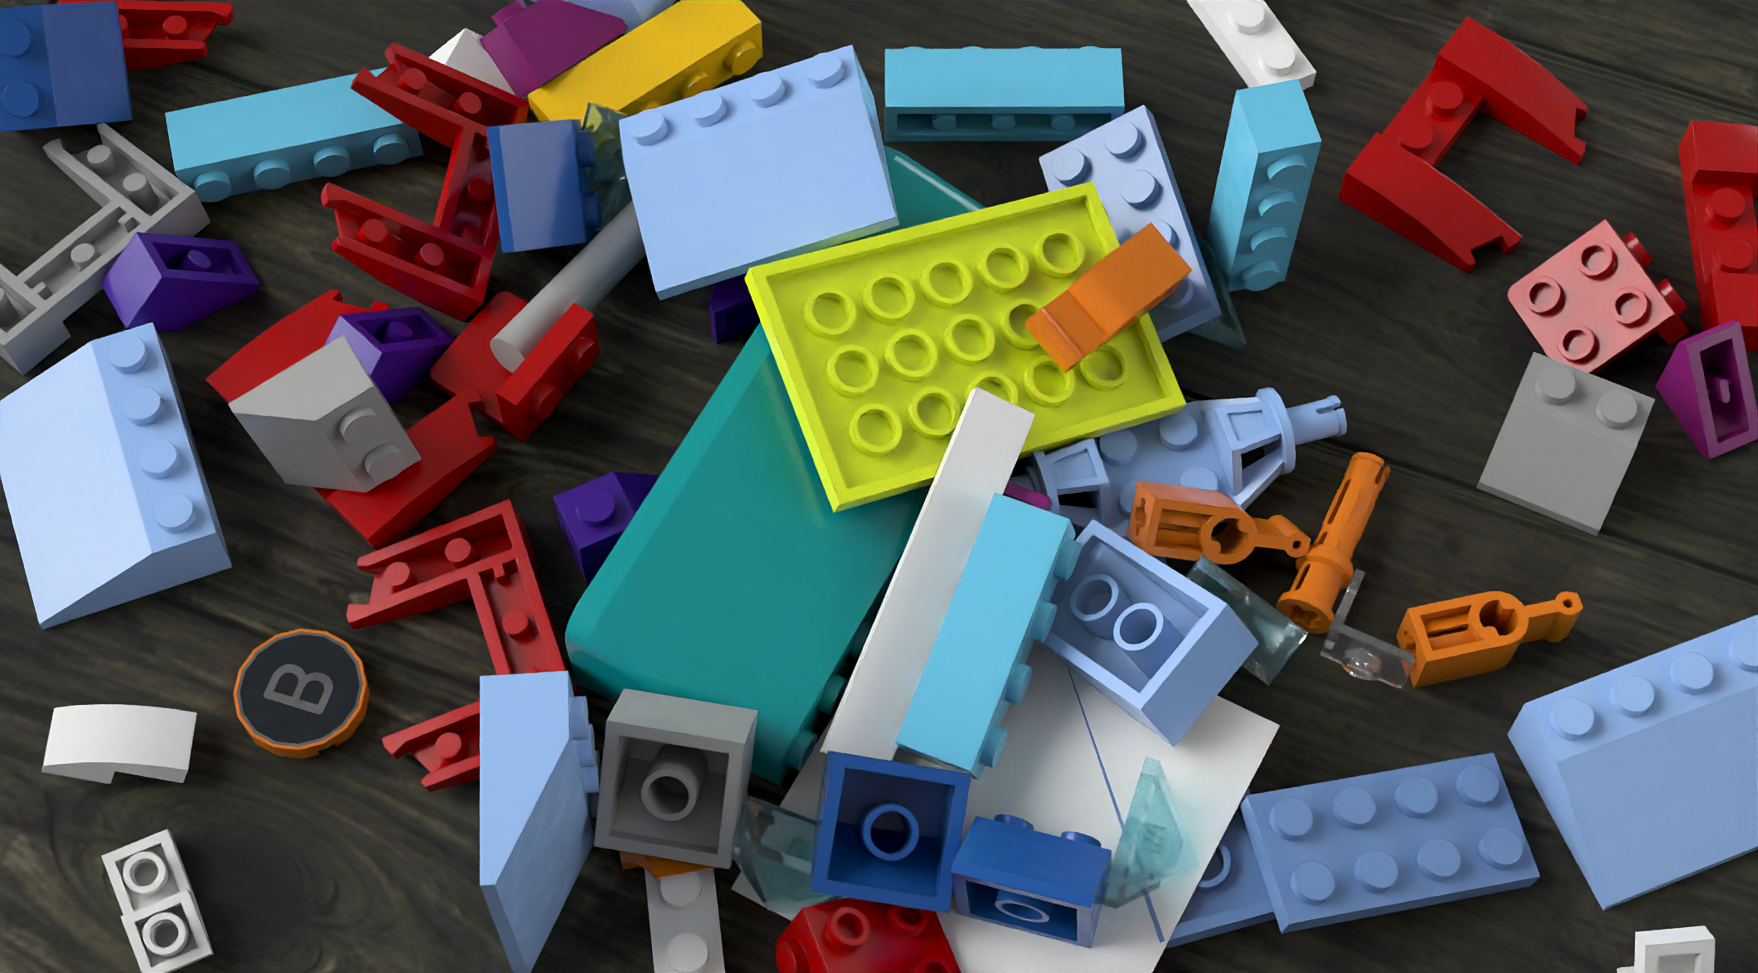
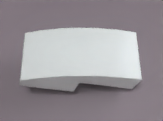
M122 704L75 705L54 708L42 772L111 784L115 771L183 783L188 772L197 713L170 708Z
M168 829L101 856L121 907L123 916L120 917L141 973H170L213 955L192 887L172 833Z

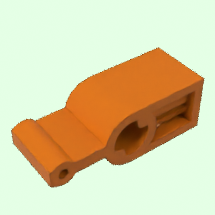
M1149 223L1086 271L1066 291L1027 319L1024 326L1062 371L1067 373L1102 344L1110 342L1171 295L1191 273L1192 269L1152 223Z
M1139 480L1137 481L1126 534L1135 546L1152 556L1223 565L1235 564L1244 560L1253 551L1255 546L1284 550L1291 557H1302L1308 554L1311 539L1286 517L1274 515L1269 519L1253 518L1225 493ZM1227 518L1229 522L1226 528L1221 533L1212 536L1211 533L1214 527L1220 521Z
M1489 591L1408 608L1396 638L1413 687L1417 688L1501 669L1510 662L1518 646L1522 643L1546 639L1549 642H1559L1568 636L1583 606L1578 593L1561 592L1556 596L1555 600L1523 606L1522 602L1511 594L1502 591Z

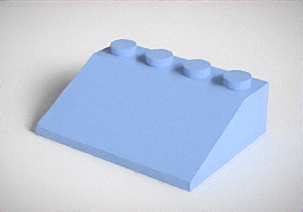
M852 45L831 52L821 53L769 72H762L754 77L714 90L704 91L695 96L652 110H645L637 115L619 120L623 163L655 291L660 300L745 274L751 267L822 250L899 225L874 96Z
M153 322L90 341L0 401V476L38 621L42 629L232 567L172 365Z
M1758 615L1527 702L1523 705L1507 735L1603 911L1758 849Z
M568 671L480 676V887L513 973H531L594 845L595 818L597 817L601 780L599 751H595L593 725L588 724L586 696L574 697Z

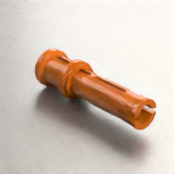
M1358 452L1351 457L1344 474V479L1335 494L1317 539L1309 546L1307 555L1297 557L1296 568L1298 573L1291 589L1283 593L1276 604V611L1280 618L1292 627L1313 634L1326 633L1331 628L1334 622L1332 608L1341 589H1345L1350 585L1353 578V564L1350 560L1354 549L1365 529L1379 492L1382 490L1390 474V468L1388 465L1383 466L1385 461L1382 458L1367 452Z

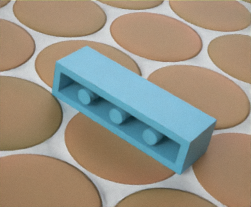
M970 46L962 49H924L921 47L885 49V142L1073 141L1124 114L1121 48L1086 46L1079 49H1042L1040 47L1028 46L1021 49H983Z
M387 67L371 70L370 72L377 77ZM358 73L165 113L175 173L178 179L196 192L200 202H217L232 195L261 189H278L289 183L322 176L335 177L347 171L379 164H397L405 159L424 154L417 130L406 125L350 88L353 79Z
M1299 79L1236 90L1206 231L1226 292L1242 289L1260 291L1275 285L1277 282L1285 281L1322 142Z
M994 493L895 743L904 752L956 772L971 774V778L980 780L985 766L995 768L1002 755L1008 736V730L1000 727L1009 704L1019 705L1030 683L1032 667L1025 665L1034 640L1041 643L1046 640L1055 618L1057 605L1050 603V599L1059 578L1066 581L1069 580L1079 557L1081 543L1074 541L1076 533L1069 518Z

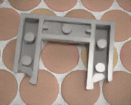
M104 122L97 125L102 145L74 155H70L66 151L60 138L49 141L43 146L48 158L103 208L18 276H15L0 264V356L22 375L26 374L71 337L62 321L103 289L101 282L136 232L193 237L211 223L196 192Z

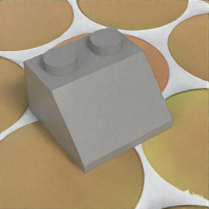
M344 335L228 404L239 422L286 484L366 493L384 481L394 478L402 470L422 459L393 410Z
M1533 352L1476 488L1597 536L1637 448L1655 399Z
M624 688L606 721L594 846L730 869L751 773L758 710Z

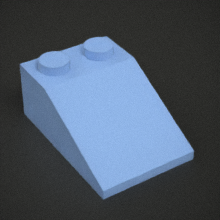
M1092 519L1075 540L1081 543V549L1071 577L1068 581L1058 579L1050 599V603L1057 605L1050 632L1043 643L1036 642L1129 716L1175 747L1257 647L1259 642L1227 603Z

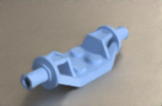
M1270 387L1259 389L1256 396L1251 398L1194 401L1186 403L1182 410L1174 415L1043 452L1041 449L1033 451L1031 456L1024 458V474L1010 477L1008 482L1050 497L1053 504L1049 512L1069 518L1076 537L1094 519L1132 543L1126 534L1138 480L1219 491L1227 494L1245 510L1280 474L1284 475L1292 472L1295 468L1296 460L1295 445L1335 435H1344L1347 430L1346 416L1343 408L1334 411V408L1339 407L1341 404L1336 395L1286 409L1279 394L1274 388ZM1262 446L1266 456L1242 470L1241 454ZM1088 492L1094 508L1059 505L1057 495ZM1226 518L1220 521L1219 523L1227 522L1229 520Z

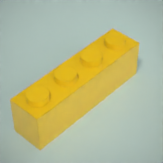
M681 0L528 94L532 122L581 119L582 131L590 130L593 137L595 165L603 163L613 155L616 149L622 146L619 120L637 115L645 110H652L695 96L704 91H710L733 75H741L750 70L757 60L763 57L761 21L741 0Z

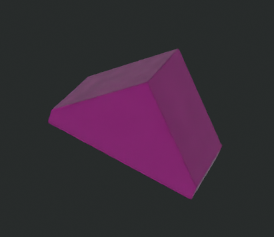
M1731 320L1680 341L1655 387L1702 457L1712 459L1758 439V410L1740 322Z

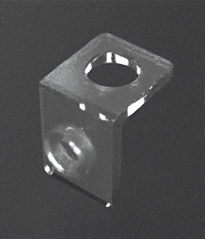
M1356 568L1330 626L1320 655L1341 664L1346 672L1356 678L1366 681L1379 680L1395 688L1402 689L1415 663L1416 656L1344 625L1366 573Z

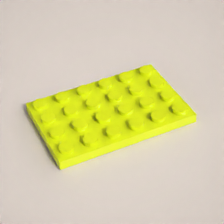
M1093 181L749 268L744 279L833 513L932 485L970 392L976 387L1036 414L1018 459L1029 457L1033 451L1039 449L1046 452L1179 413L1186 405L1148 312L1110 342L1102 344L1067 373L1062 371L1024 326L1029 317L1066 291L1080 276L1120 246Z

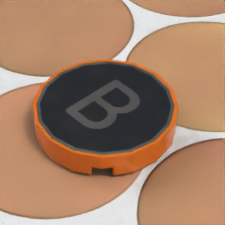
M301 628L277 634L255 648L239 669L233 695L237 717L256 745L276 756L305 759L320 755L319 750L327 749L333 744L337 747L352 736L365 717L370 689L363 663L347 642L327 631Z

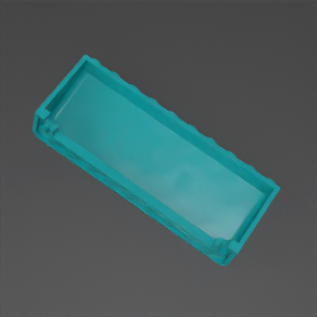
M883 145L899 225L838 245L985 209L986 207L904 153ZM760 321L577 603L565 632V643L574 681L615 703L625 688L758 710L751 772L781 787L791 768L800 771L814 750L817 734L813 733L822 715L826 713L833 716L841 702L849 683L845 676L855 659L858 660L931 485L833 513Z

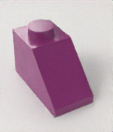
M516 0L491 17L497 27L482 37L480 42L515 95L523 98L629 28L621 18L563 0H538L529 7L525 5L523 0Z

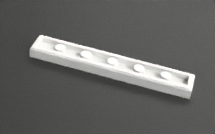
M978 387L971 390L820 749V754L826 756L827 750L889 761L893 760L898 745L895 743L993 495L994 493L1003 495L1036 414Z

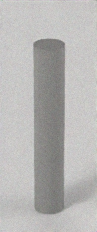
M633 199L490 341L492 353L508 371L513 373L573 303L591 312L646 256Z

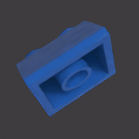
M118 2L48 4L0 9V132L133 120Z
M581 119L487 127L502 253L590 242L595 237L594 228H602V207L599 193L597 191L589 192L587 168L595 166V149L591 131H582Z
M827 750L816 815L810 891L949 914L953 892L950 872L954 858L960 848L971 774Z
M999 814L994 817V820L976 816L954 858L950 872L957 914L1091 949L1111 875L1112 850L1101 848L1100 841L1079 832L1066 831L1061 833V837L1034 831V826L1030 822L1016 816Z

